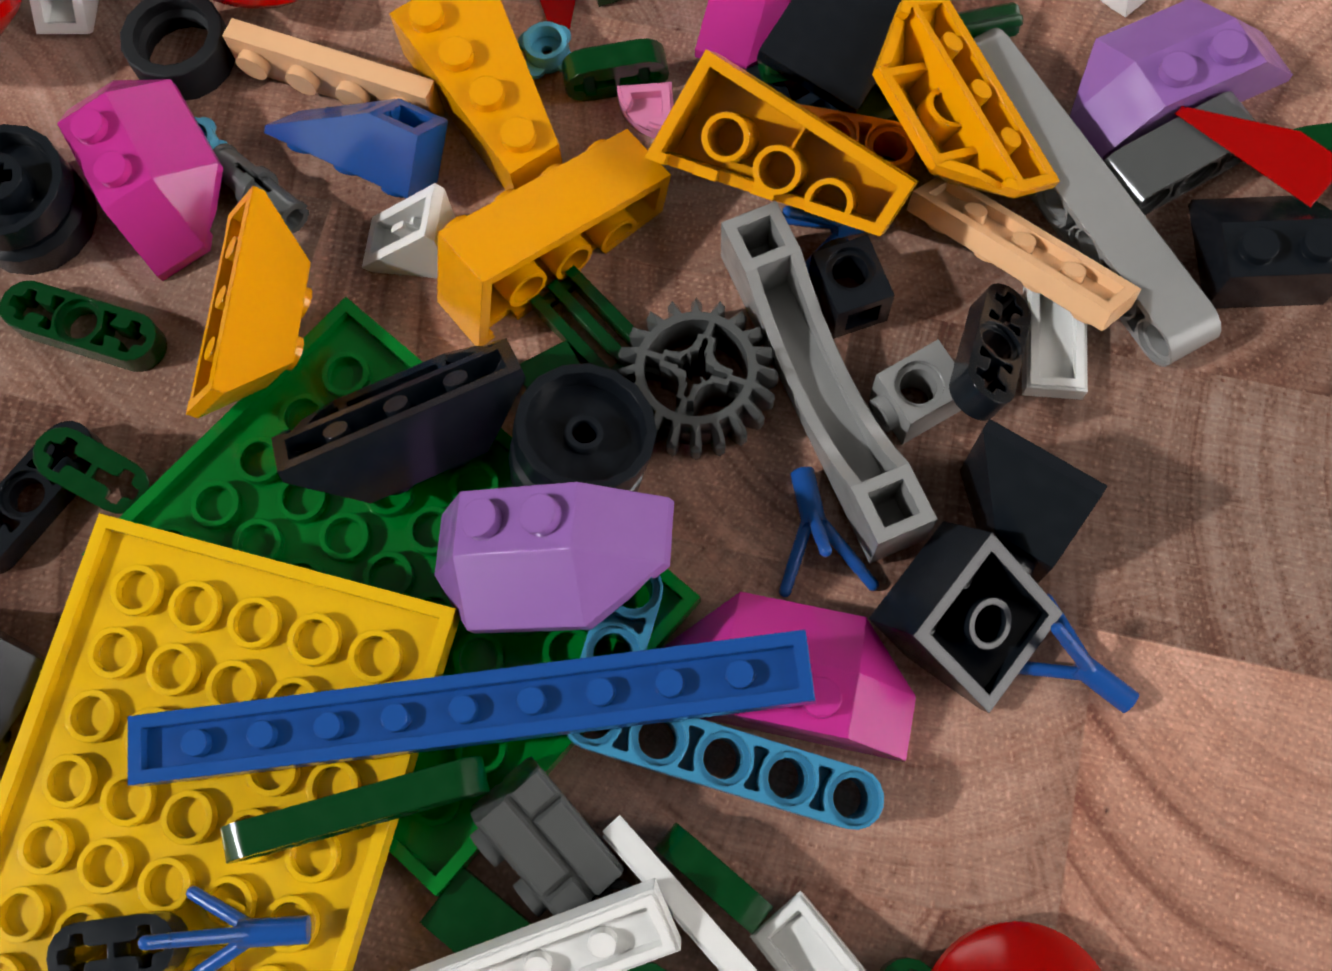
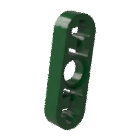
M22 281L11 286L4 293L0 301V315L2 319L24 338L133 372H143L154 368L162 361L166 354L167 340L164 333L149 317L129 309L37 281ZM40 304L53 316L50 321L46 316L29 312L26 316L23 313L27 307L37 308ZM86 314L97 316V325L91 334L79 339L71 337V327L76 319ZM115 331L121 336L133 340H138L143 335L146 341L142 346L133 345L128 349L120 340L114 337Z

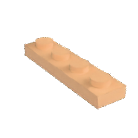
M231 18L222 35L236 60V65L244 73L255 79L265 80L268 77L287 83L303 94L315 95L319 93L338 99L344 105L400 98L440 117H443L445 114L435 80Z
M935 177L912 192L907 211L925 221L932 230L946 234L970 249L977 258L994 264L1020 280L1027 289L1044 295L1068 310L1078 321L1092 325L1100 331H1104L1129 311L1141 291V288L975 189L949 184Z

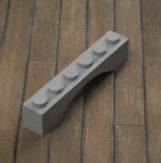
M777 201L721 222V258L755 328L760 327L764 334V347H771L774 352L773 366L778 372V376L869 564L925 541L938 519L909 462L895 448L881 429L853 382L821 311L802 250Z

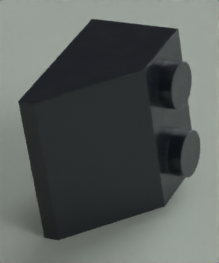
M1294 196L1192 199L1188 204L1201 289L1215 309L1323 305L1332 296L1331 209L1318 201L1310 208Z
M943 521L868 619L907 658L979 709L990 713L1049 633L1052 624L1057 622L1063 612L992 532Z

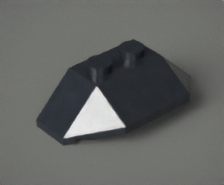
M507 338L493 341L487 346H472L441 354L335 399L303 418L293 430H284L272 437L277 472L283 483L370 504L390 495L402 494L419 482L447 470L462 468L472 459L488 453L526 377Z

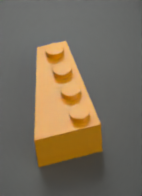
M411 0L389 13L403 54L419 76L435 80L443 108L505 190L517 189L539 177L545 169L553 164H563L558 140L501 0Z
M707 49L704 51L644 156L645 159L690 172L693 175L714 182H720L750 192V194L771 201H777L877 236H882L887 231L919 182L724 56Z
M628 129L607 140L599 139L580 155L563 164L556 163L549 166L536 179L517 189L503 191L492 203L468 216L460 215L455 217L438 232L437 302L475 346H484L494 339L495 335L490 328L509 313H512L519 320L532 310L530 300L554 279L557 278L560 282L566 278L565 272L573 265L581 272V269L590 260L594 249L598 247L603 253H608L663 211L671 174L662 164L644 158L648 150Z

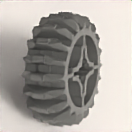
M697 297L691 304V312L681 313L680 307L672 301L668 306V318L665 320L650 311L649 316L646 318L649 331L635 327L632 328L629 336L633 347H621L618 354L619 362L621 365H625V367L617 369V372L637 385L651 405L657 430L654 444L666 437V451L672 457L679 452L681 444L690 445V455L695 460L701 457L702 445L711 444L713 452L721 457L726 450L725 438L727 437L734 443L743 446L747 442L748 435L745 427L759 430L764 425L765 417L761 410L773 408L775 395L770 389L776 387L778 381V372L775 369L769 368L774 362L772 348L760 347L764 336L760 327L745 331L747 317L743 311L734 315L729 320L726 319L725 306L721 301L713 307L711 313L702 312V303ZM693 344L687 350L680 352L672 351L678 347ZM717 348L730 355L737 362L745 379L733 376V369L719 364L716 360ZM705 362L706 381L701 377V384H693L688 396L686 377L692 381V374H699L702 364ZM648 378L661 382V388L676 395L675 412L663 406L652 395L647 386ZM708 406L725 407L713 414L697 416L702 409Z

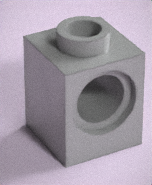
M938 339L876 374L869 396L871 399L869 401L871 413L879 426L886 432L892 430L902 445L961 411L952 399L949 390L955 362ZM905 388L919 389L927 396L929 401L923 404L912 403L902 395L901 390Z

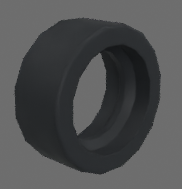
M143 0L127 15L120 32L121 51L139 80L171 79L178 87L185 101L199 99L216 90L230 75L235 62V58L222 36L227 26L214 4L209 0ZM190 27L208 31L204 45L194 56L176 64L161 65L151 63L150 57L153 50L164 36L178 29Z

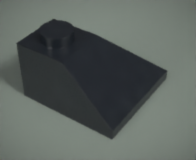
M990 418L960 469L976 528L992 532L1037 583L1054 568L1107 488L1106 484Z

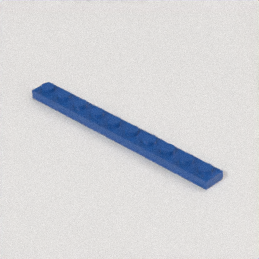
M806 629L128 716V786L144 787L816 704Z

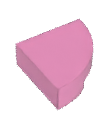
M672 82L617 86L619 106L626 120L642 134L655 139L673 107Z

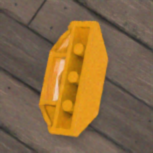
M902 0L896 9L872 76L929 173L949 184L1010 198H1018L1054 188L1060 182L1058 176L951 1Z
M254 185L229 213L218 270L191 396L186 410V415L197 419L268 387L285 370L291 371L294 369L304 347V338L298 336L301 319L305 316L312 300V289L307 287L311 262L266 192Z

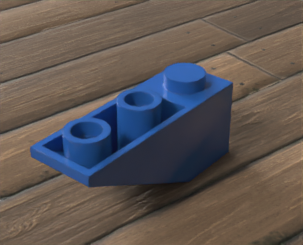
M398 98L298 111L265 125L264 133L287 143L288 148L295 152L311 154L333 164V167L340 173L359 176L380 186L381 190L388 195L408 198L438 182L448 120Z

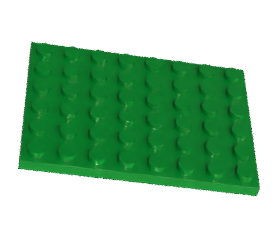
M345 297L304 337L303 351L294 369L291 371L285 370L268 387L240 399L119 519L454 608L435 577L442 514L460 491L514 487L511 481L508 461L512 437L501 428L488 453L472 459L462 468L447 470L415 484L402 494L390 495L371 504L283 483L277 472L272 437L284 430H293L303 418L335 399L423 362ZM669 569L660 574L663 583V595L646 650L661 648L701 602V596ZM644 584L622 606L637 609L647 604L649 601L647 586ZM460 619L443 676L579 659L589 630L472 633L467 631ZM608 638L595 646L593 656L629 652V649L624 642ZM566 735L419 752L413 772L455 760L482 756L489 789H492L495 785L500 784L503 778L520 763L531 756L548 775L571 750L574 744ZM483 795L402 817L398 820L389 852L435 896L440 897L463 868H466L480 853V850L470 838V835L478 827L474 824L469 810Z

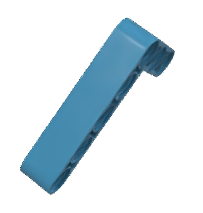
M660 575L655 579L650 577L645 583L649 592L647 604L637 609L620 606L592 630L588 631L580 658L594 657L595 646L608 638L624 642L629 652L647 649L663 595V583ZM700 718L664 722L672 730L674 742L671 751L660 759H653L645 755L641 750L638 737L643 725L609 729L603 737L598 739H588L579 733L565 734L572 744L583 750L835 827L853 830L869 827L879 818L884 808V793L880 782L872 773L862 768ZM716 739L729 743L736 754V765L733 771L728 776L720 779L712 776L706 770L703 762L706 747ZM780 759H786L791 762L798 773V785L795 791L783 798L777 796L771 790L768 782L769 771L772 765ZM849 779L858 787L861 798L858 809L852 815L844 817L835 808L833 793L836 786L842 780Z

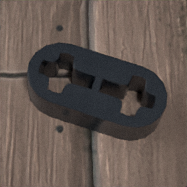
M154 911L73 923L63 927L54 935L50 942L46 957L48 971H174L183 963L189 952V947L164 949V951L155 954L150 952L131 954L130 941L140 939L144 935L188 931V927L181 917L168 911ZM107 944V958L87 963L84 961L76 962V947Z

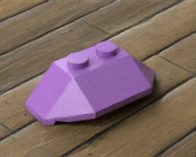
M1184 0L1096 38L1069 116L1104 161L1121 147L1179 117L1175 113L1181 106L1196 108L1227 91H1232L1238 100L1243 102L1288 82L1293 74L1263 32L1200 0Z
M582 482L460 491L441 517L435 577L452 606L458 610V616L465 628L472 633L592 630L628 601L650 577L655 579L670 567L674 501L669 497Z

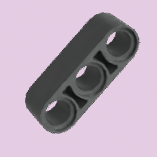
M1232 91L1224 92L1195 108L1256 122ZM1180 117L1121 147L1104 160L1105 164L1144 215L1243 162Z

